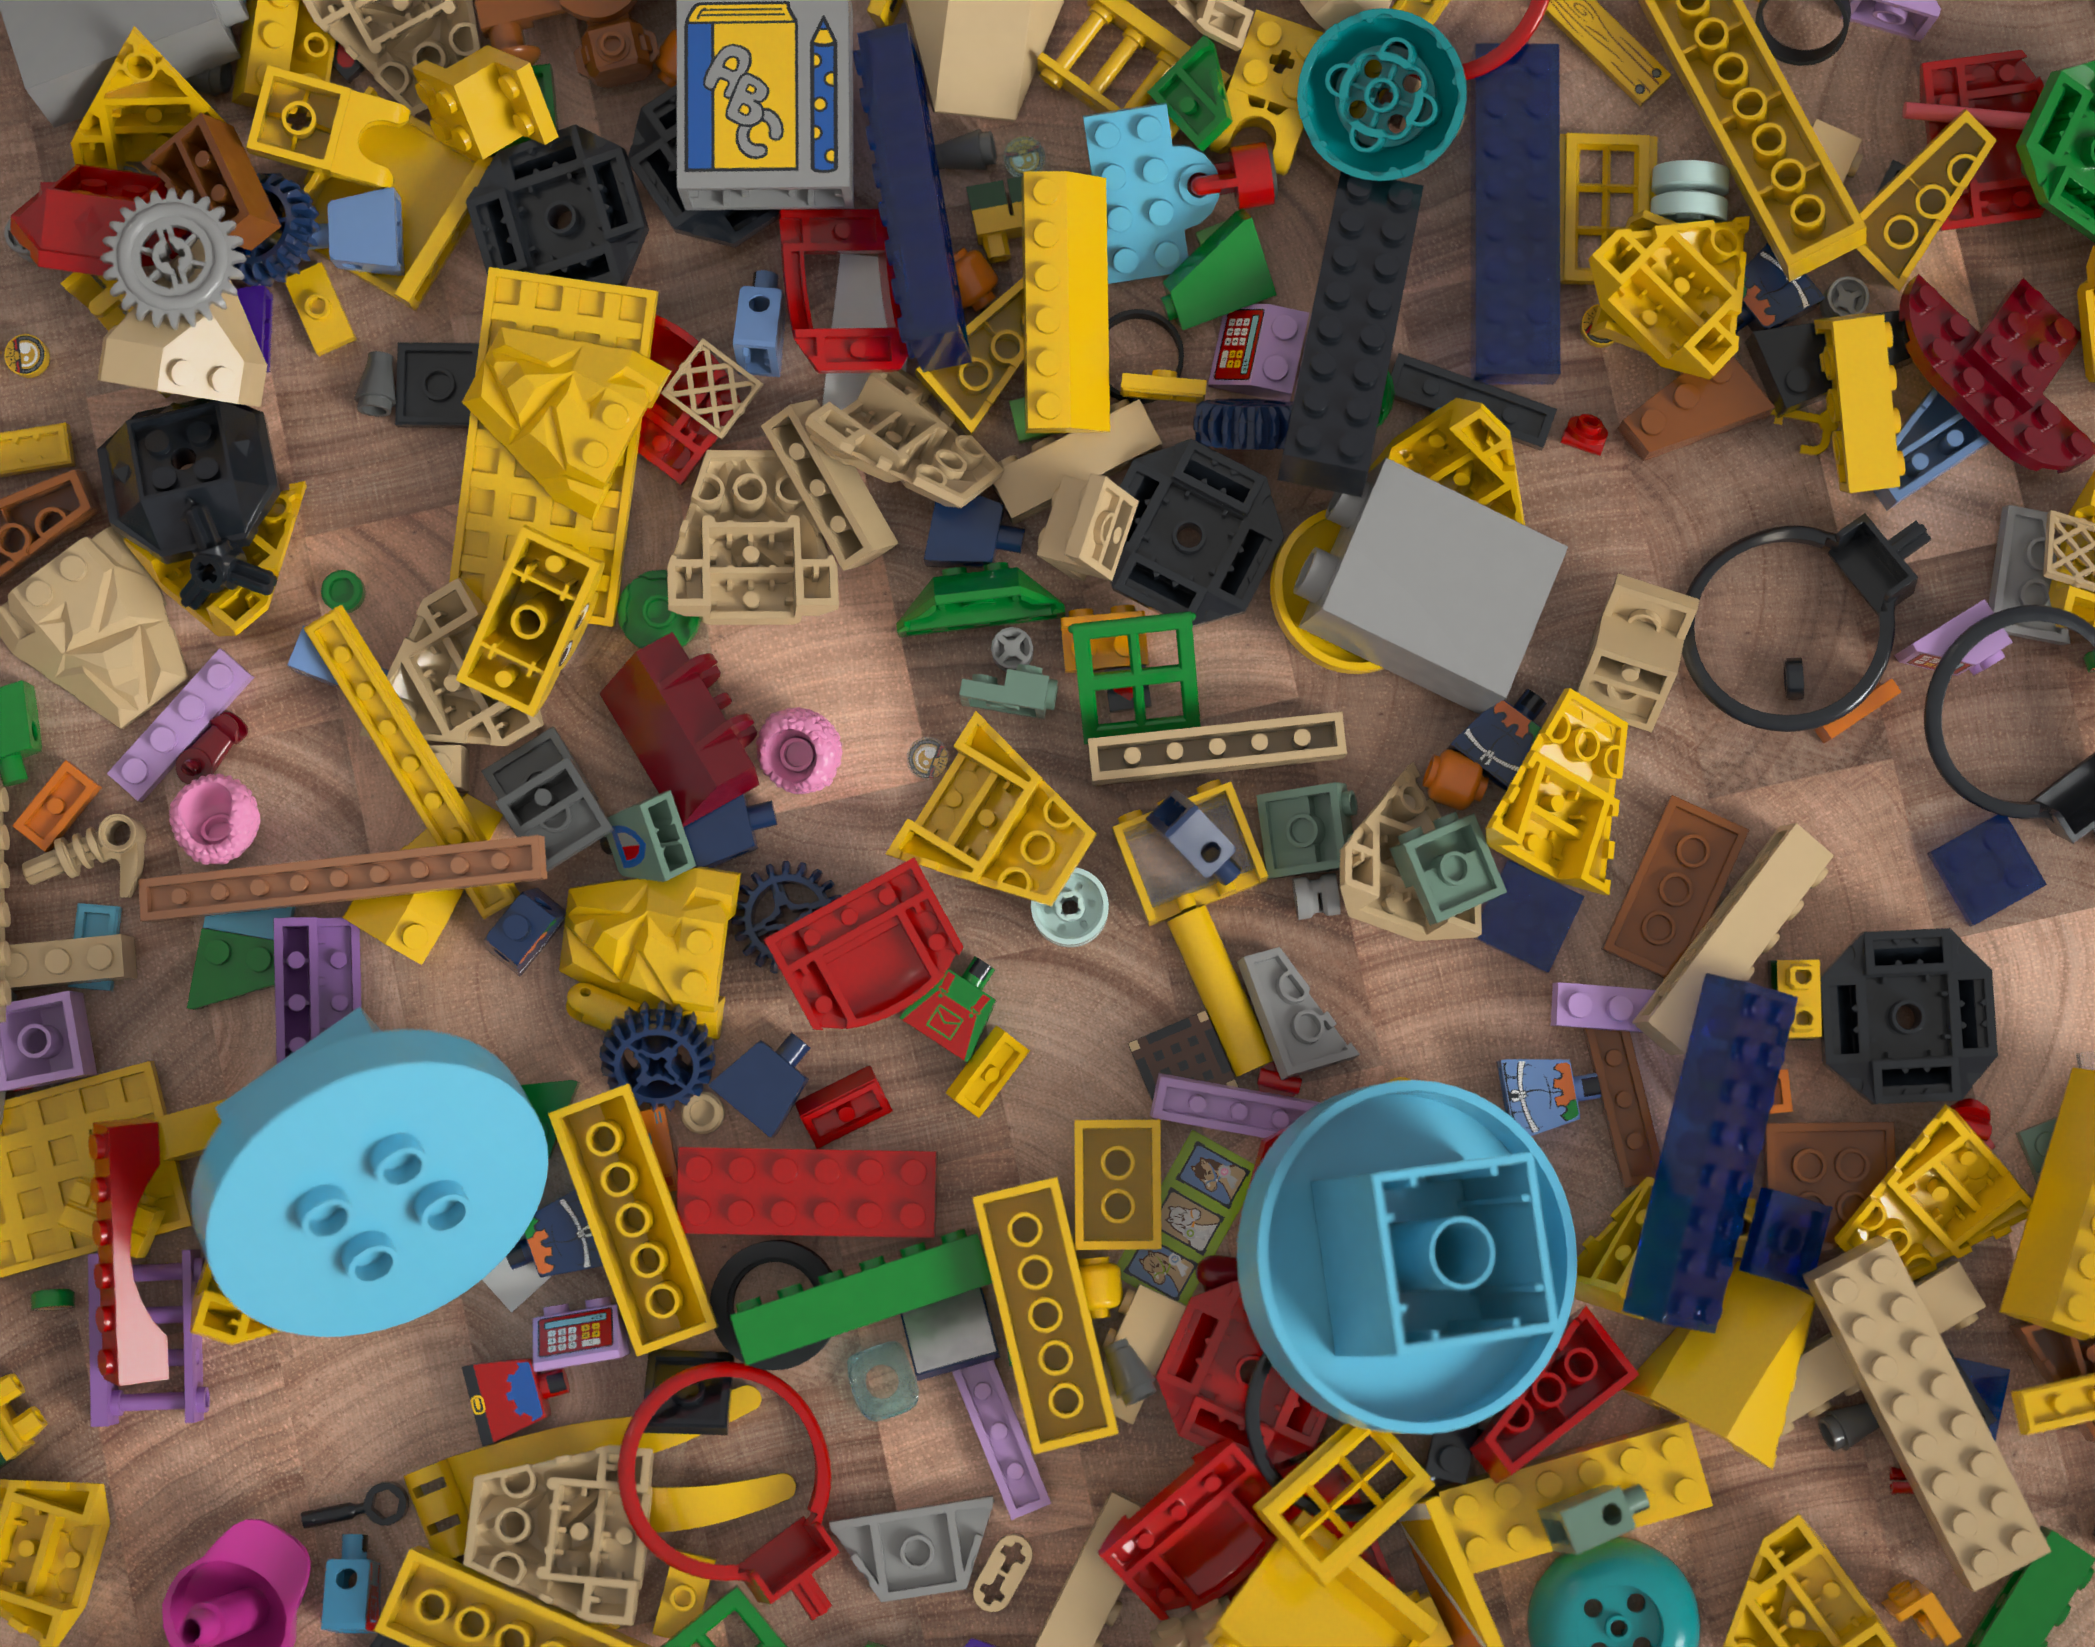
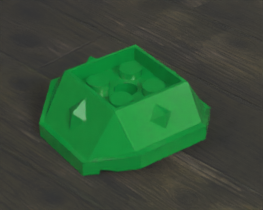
M2091 60L2050 73L2020 135L2016 149L2021 159V172L2031 184L2038 204L2095 243V60Z

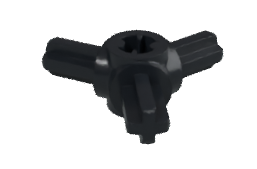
M198 504L185 510V517L198 547L192 551L194 556L190 563L192 578L180 592L182 606L185 608L190 607L193 610L200 609L212 593H219L224 588L233 590L241 586L265 596L273 592L277 584L276 575L272 571L247 563L243 549L236 542L229 540V538H220L210 511L205 504Z

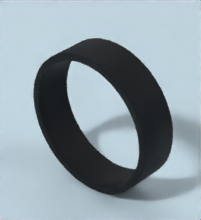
M1760 0L1755 24L1773 57L1781 62L1796 66L1821 63L1832 57L1841 48L1846 39L1851 19L1849 0H1834L1843 16L1844 26L1839 35L1825 46L1810 50L1794 49L1777 41L1768 31L1763 19V8L1769 0Z
M1145 309L1126 310L1108 319L1109 330L1115 325L1131 319L1149 320L1162 326L1172 336L1177 346L1179 363L1175 372H1177V378H1180L1184 361V348L1177 329L1169 320L1156 312ZM1109 384L1110 396L1119 401L1128 399L1132 403L1140 399L1142 404L1157 401L1153 399L1122 397L1120 395L1121 391Z

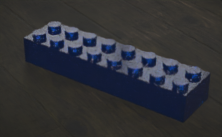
M907 23L857 33L860 49L853 51V57L858 76L861 75L864 86L859 88L864 113H868L870 125L865 126L870 150L874 151L876 163L872 164V171L876 187L880 189L883 200L878 202L882 225L887 227L889 240H885V250L889 265H893L896 277L891 279V286L895 303L900 305L902 317L897 318L902 343H906L910 360L917 358L922 372L971 363L972 356L924 76L916 46Z
M1475 43L1470 61L1488 54L1501 43ZM1525 44L1518 53L1497 69L1471 79V379L1486 384L1554 385L1561 374L1559 44Z
M1705 974L1622 1309L1623 1312L1666 1325L1715 1334L1718 1321L1722 1315V1303L1728 1279L1733 1271V1259L1738 1238L1743 1230V1218L1749 1194L1754 1185L1753 1178L1759 1153L1764 1145V1133L1770 1110L1774 1104V1093L1780 1068L1785 1060V1048L1791 1025L1795 1019V1007L1798 997L1741 980Z

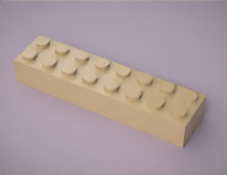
M1876 1236L1803 1274L1802 1276L1960 1583L1976 1592L2051 1552L1892 1241Z

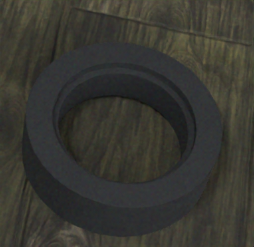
M786 1240L764 1241L740 1250L721 1268L714 1281L710 1296V1305L718 1324L714 1331L727 1351L744 1363L729 1315L735 1313L734 1299L741 1280L749 1271L761 1264L780 1262L799 1269L810 1280L813 1287L819 1286L818 1277L831 1273L832 1270L811 1249ZM831 1337L758 1361L749 1366L763 1370L793 1368L819 1353Z

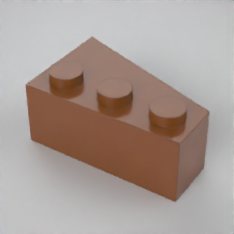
M200 113L141 162L148 170L155 172L165 182L164 186L168 190L174 188L176 194L181 199L186 191L192 190L195 204L205 196L210 198L209 212L217 207H223L225 215L220 223L229 220L236 222V229L228 234V236L242 237L244 244L239 246L241 248L252 251L281 227L233 125Z
M1732 356L1710 380L1682 373L1624 418L1617 429L1642 461H1646L1710 436L1719 435L1744 424L1769 417L1776 407L1738 360Z
M2026 1321L2009 1325V1328L2047 1383L2095 1373V1336L2083 1341ZM2095 1420L2075 1424L2085 1440L2095 1443Z

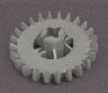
M170 188L166 199L163 200L156 190H152L150 195L151 203L148 204L140 197H135L134 201L137 210L133 212L123 207L120 209V212L125 218V222L111 221L109 223V226L117 233V236L103 238V243L113 249V251L105 253L100 257L103 263L113 265V267L104 272L103 277L107 281L118 280L110 290L111 295L117 297L126 293L121 306L123 310L127 311L137 304L136 318L138 321H143L152 312V321L156 328L160 327L165 316L169 318L174 330L178 329L181 316H185L191 327H196L197 312H200L206 319L212 321L210 305L214 304L226 310L227 305L221 294L227 293L233 296L238 294L236 288L229 280L244 279L243 272L233 267V264L246 262L244 254L233 251L234 248L243 245L244 240L240 236H228V234L236 229V222L229 220L220 223L225 215V209L217 207L209 212L211 200L208 196L203 197L195 204L192 190L186 191L182 199H178L175 189ZM173 228L190 231L192 235L184 241L181 238L175 237ZM158 232L160 240L154 246V249L144 247L150 237ZM165 232L168 233L175 253H178L180 257L178 271L182 280L181 284H179V277L174 268H171L168 263L172 253L166 241ZM197 239H200L204 247L205 262L195 260L191 251ZM141 254L152 257L157 268L149 277L146 276L142 268ZM195 269H202L199 276L189 283L188 279L194 274ZM163 277L165 280L172 282L174 288H166L154 282Z

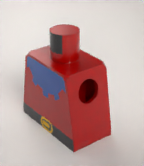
M533 1357L480 1362L462 1367L482 1447L552 1415L548 1398L570 1393L569 1381L564 1368L542 1374L541 1371L534 1372Z

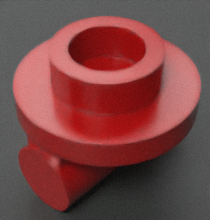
M1582 414L1569 419L1560 443L1600 456L1608 436V430L1603 425V422L1594 415Z
M1272 1061L1260 1069L1257 1084L1261 1092L1294 1097L1299 1094L1302 1078L1298 1075L1281 1080L1275 1062Z
M1965 1098L1950 1106L1956 1110L1982 1140H1989L1992 1134V1125L1990 1124L1991 1111L1986 1105L1976 1099Z

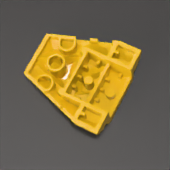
M501 327L462 403L517 459L522 467L532 475L553 500L593 520L612 485V482L609 480L646 409L652 408L671 370L634 350Z
M698 866L663 882L639 878L625 881L619 879L569 888L559 971L581 983H592L601 989L643 1004L646 1001L651 1009H657V1005L661 1000L665 1003L666 1009L671 1011L680 1004L683 1016L695 1012L697 1024L706 1023L708 1036L718 1040L721 1035L725 996H719L727 926L728 920L736 915L741 873Z

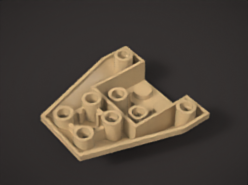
M905 0L932 111L934 113L1015 121L1037 69V58L1041 52H1044L1064 0Z

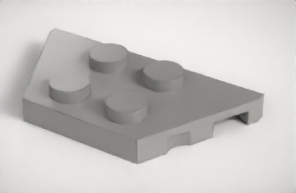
M992 1495L832 1520L829 1522L830 1530L837 1536L849 1553L855 1566L863 1573L869 1582V1586L881 1602L964 1590L968 1586L994 1504V1498Z

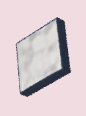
M982 1287L900 1314L915 1376L918 1381L1001 1358Z

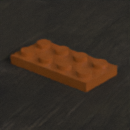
M1674 795L1669 796L1601 950L1665 979L1711 918L1749 833V829Z

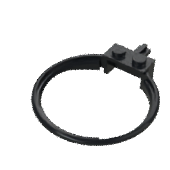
M1866 513L1838 533L1808 526L1770 528L1746 536L1719 551L1701 568L1686 595L1700 600L1706 585L1724 564L1740 553L1757 546L1778 542H1794L1812 545L1821 549L1824 545L1831 550L1827 554L1876 612L1879 622L1878 644L1873 660L1860 682L1843 698L1822 709L1796 715L1771 714L1741 704L1725 693L1706 671L1696 646L1695 617L1685 637L1682 649V656L1692 680L1703 695L1719 710L1735 720L1759 729L1778 732L1804 731L1828 725L1849 714L1873 692L1887 668L1895 637V606L1914 594L1918 576L1904 559L1931 541V537L1927 534V529L1916 520L1887 540Z
M2023 605L1995 612L1970 626L1949 646L1940 659L1930 680L1925 698L1924 732L1927 747L1932 761L1942 778L1958 795L1981 809L2009 818L2043 819L2053 834L2074 844L2090 831L2095 835V752L2031 799V801L2015 802L1995 798L1973 786L1955 767L1945 745L1942 730V709L1951 677L1968 652L1990 634L2013 624L2033 621L2050 622L2072 629L2086 638L2095 647V627L2074 613L2044 605Z
M1263 1351L1252 1372L1247 1388L1244 1419L1248 1445L1253 1459L1265 1480L1274 1488L1284 1478L1275 1469L1267 1455L1260 1428L1261 1395L1265 1380L1272 1367L1271 1362ZM1479 1422L1448 1432L1432 1433L1425 1465L1420 1464L1432 1481L1444 1479L1466 1484L1473 1454L1470 1448L1484 1430L1478 1428ZM1405 1476L1394 1487L1380 1495L1382 1500L1408 1477ZM1305 1494L1292 1504L1299 1510H1304L1312 1516H1316L1322 1511L1313 1499ZM1369 1500L1358 1504L1340 1505L1335 1512L1344 1522H1355L1363 1519L1376 1505Z

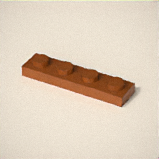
M1583 1028L1593 1072L1597 1074L1599 1079L1600 1100L1622 1188L1639 1185L1647 1176L1659 1180L1667 1178L1630 1031Z

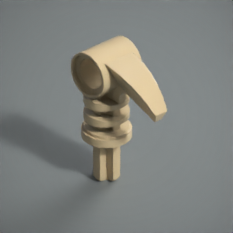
M123 814L109 815L100 823L98 831L93 827L87 828L85 837L80 833H75L72 836L71 843L64 837L54 840V850L22 864L24 877L30 885H36L64 872L72 879L80 875L81 865L91 869L94 867L95 859L100 863L116 859L120 864V898H131L138 886V879H141L144 868L146 830L143 824L134 818ZM127 823L131 831L130 838L125 844L118 846L114 840L115 830L120 825Z

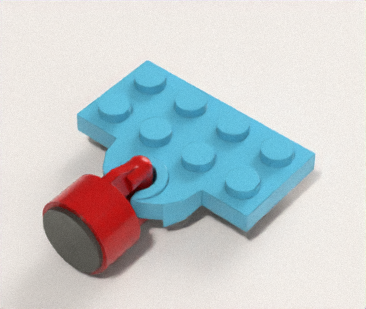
M1166 102L1083 115L1091 175L1106 178L1108 284L1168 275L1176 270L1188 258L1185 229L1203 222L1213 212L1219 195L1234 193L1238 210L1274 205L1275 200H1278L1274 158L1271 147L1266 145V142L1229 147V161L1212 163L1202 151L1192 146L1172 144Z

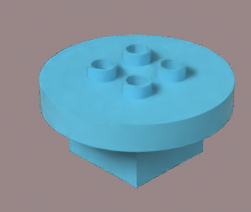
M358 1007L215 1107L222 1123L210 1139L198 1165L192 1189L191 1212L197 1238L215 1280L227 1298L247 1316L269 1327L298 1335L342 1337L366 1334L407 1323L440 1308L477 1284L507 1256L528 1228L543 1196L548 1171L547 1142L543 1127L521 1085L510 1069L495 1055L471 1041L447 1033L407 1029L382 1031L361 1007Z
M1408 1080L1370 1085L1332 1096L1297 1118L1279 1136L1259 1165L1246 1195L1238 1231L1237 1265L1243 1304L1259 1345L1276 1371L1303 1399L1335 1419L1362 1429L1386 1433L1431 1434L1464 1428L1487 1419L1508 1406L1536 1380L1556 1350L1569 1319L1577 1279V1248L1571 1211L1557 1174L1539 1145L1517 1121L1495 1104L1467 1090L1439 1082Z

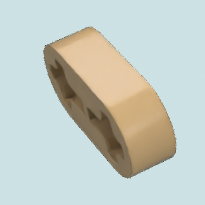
M1010 1533L1001 1537L985 1563L973 1589L974 1600L982 1610L998 1612L1004 1609L1031 1563L1033 1552L1029 1540L1023 1535ZM1015 1542L1022 1545L1021 1554L1025 1556L1023 1562L1015 1560L1009 1571L1001 1568L1006 1559L1005 1552L1001 1551L1003 1546L1012 1547ZM997 1574L1005 1577L1000 1586V1592L1004 1594L1002 1600L994 1598L991 1603L984 1600L986 1592L981 1589L983 1583L991 1585Z

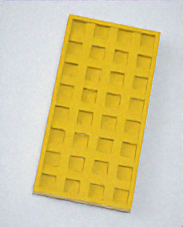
M489 267L475 376L501 327L634 350L650 359L659 291ZM470 412L449 583L457 578H461L487 607L522 526L527 525L605 563L596 589L598 599L588 624L614 627L642 419L609 480L612 482V485L594 519L590 520L553 500L501 442Z
M154 1061L143 1062L5 1100L2 1125H0V1278L98 1252V1247L93 1240L59 1227L58 1221L65 1205L68 1203V1198L78 1178L91 1179L93 1173H95L94 1160L90 1157L88 1149L89 1136L93 1134V1122L140 1117L153 1119L167 1115ZM160 1154V1166L144 1190V1193L157 1198L155 1206L165 1210L164 1217L155 1236L194 1226L179 1161H162Z

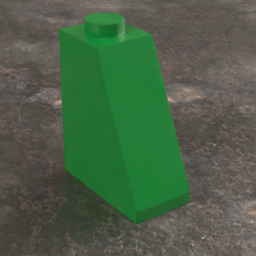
M1244 209L1235 211L1162 282L1166 296L1160 297L1167 319L1169 321L1175 319L1181 329L1186 330L1276 296L1277 293L1252 217Z

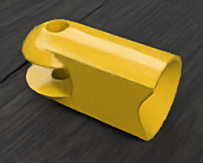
M577 983L567 993L566 1010L570 1017L603 1031L611 1029L612 1021L616 1016L624 1018L628 1007L638 1011L641 1003L601 989L592 983Z

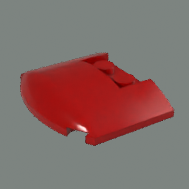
M2022 49L1920 64V103L2032 113L2045 85L2041 77L2036 78L2031 69L2022 60L2027 58ZM1925 121L1927 145L1949 123ZM1983 126L1997 141L1961 194L1939 231L2035 219L2042 216L2045 208L2039 209L2041 205L2038 204L2032 186L2021 172V159L2016 149V144L2023 130Z
M655 315L650 359L671 370L661 390L662 392L679 370V365L685 362L699 341L678 325ZM704 351L699 352L692 361V368L706 366ZM711 353L712 365L720 364ZM725 369L713 371L715 385L729 383V375ZM707 372L692 374L694 388L709 386ZM687 375L680 377L673 387L674 391L688 389ZM730 389L716 391L717 406L732 404ZM660 392L653 407L647 408L642 417L638 453L680 485H683L703 459L706 451L718 439V436ZM710 392L695 394L697 409L712 407ZM689 395L675 397L691 409ZM737 395L738 403H742L739 395ZM733 410L718 412L720 427L728 423L734 415ZM713 413L699 415L714 427Z
M915 857L764 939L813 1030H823L822 1027L834 1029L857 1028L883 1020L902 1011L927 994L946 975L945 973L955 955L959 956L963 949L959 937Z
M1231 1438L1219 1442L1191 1457L1195 1463L1133 1516L1128 1518L1124 1514L1097 1551L1099 1556L1160 1621L1170 1619L1166 1611L1188 1605L1191 1611H1194L1228 1592L1255 1569L1277 1539V1536L1257 1515V1511L1253 1508L1273 1488L1265 1480L1259 1469ZM1291 1506L1284 1511L1288 1517H1290L1293 1509Z

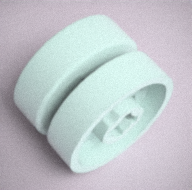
M1699 160L1669 161L1654 166L1652 172V192L1656 196L1651 199L1650 212L1677 223L1714 220L1715 223L1727 222L1728 200L1723 196L1729 193V168L1718 163Z
M1075 868L1051 907L1031 901V912L1036 928L1045 939L1061 947H1079L1091 942L1101 933L1108 918L1109 902L1104 886L1093 874L1081 868ZM1074 900L1078 905V911L1066 915L1062 910L1063 903Z

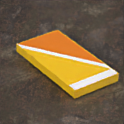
M1440 1497L1421 1498L1398 1520L1439 1615L1453 1642V1647H1504Z

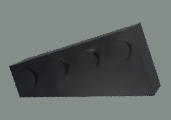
M1899 310L1877 313L1883 314L1885 322H1889L1892 328L1893 345L1891 348H1887L1889 365H1894L1895 370L1914 363L1905 345L1910 341L1905 320L1899 321ZM1814 323L1753 331L1744 342L1767 396L1776 407L1777 418L1826 399L1828 390L1833 388L1832 380H1828L1825 372L1821 371L1819 355L1823 353L1826 346L1825 334L1816 335Z

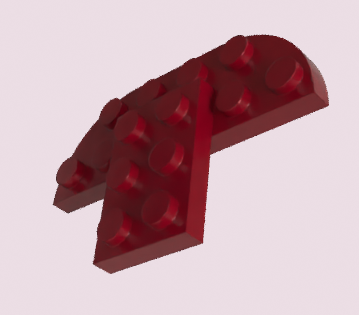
M1918 274L1908 282L1900 300L1899 321L1905 320L1910 341L1905 345L1913 362L1925 379L2000 452L2012 461L2030 470L2039 471L2041 468L2057 470L2058 474L2077 468L2095 455V444L2043 395L2047 386L2081 339V333L2038 290L2024 278L2019 280L2011 287L1983 328L1978 332L1922 276Z

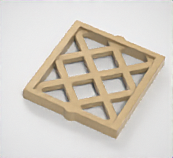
M702 338L685 362L679 365V370L661 394L720 439H723L740 415L745 413L746 407L764 384ZM704 351L706 366L692 368V361L699 352ZM710 351L726 363L712 365ZM728 369L729 383L715 385L713 371ZM734 369L749 379V381L735 382ZM707 372L709 386L694 388L692 374ZM687 375L688 389L674 391L673 387L680 377ZM751 386V392L742 403H738L736 388ZM730 389L732 404L717 406L716 391ZM710 392L712 407L697 409L695 394ZM689 395L691 409L675 397ZM733 410L734 415L728 423L720 427L718 412ZM713 413L714 427L699 415Z
M2053 510L2049 511L2046 522L2043 577L2095 592V583L2084 579L2085 576L2091 573L2095 577V564L2085 555V553L2092 549L2095 551V540L2087 531L2095 532V523L2087 521L2085 518H2076ZM2059 522L2075 526V529L2067 532ZM2056 529L2061 536L2054 540V531ZM2080 533L2088 542V545L2080 548L2072 539L2073 536ZM2066 541L2074 553L2065 556L2057 545ZM2054 552L2059 561L2052 564ZM2077 557L2087 567V569L2080 573L2070 562ZM2064 565L2072 576L2057 572L2055 569Z

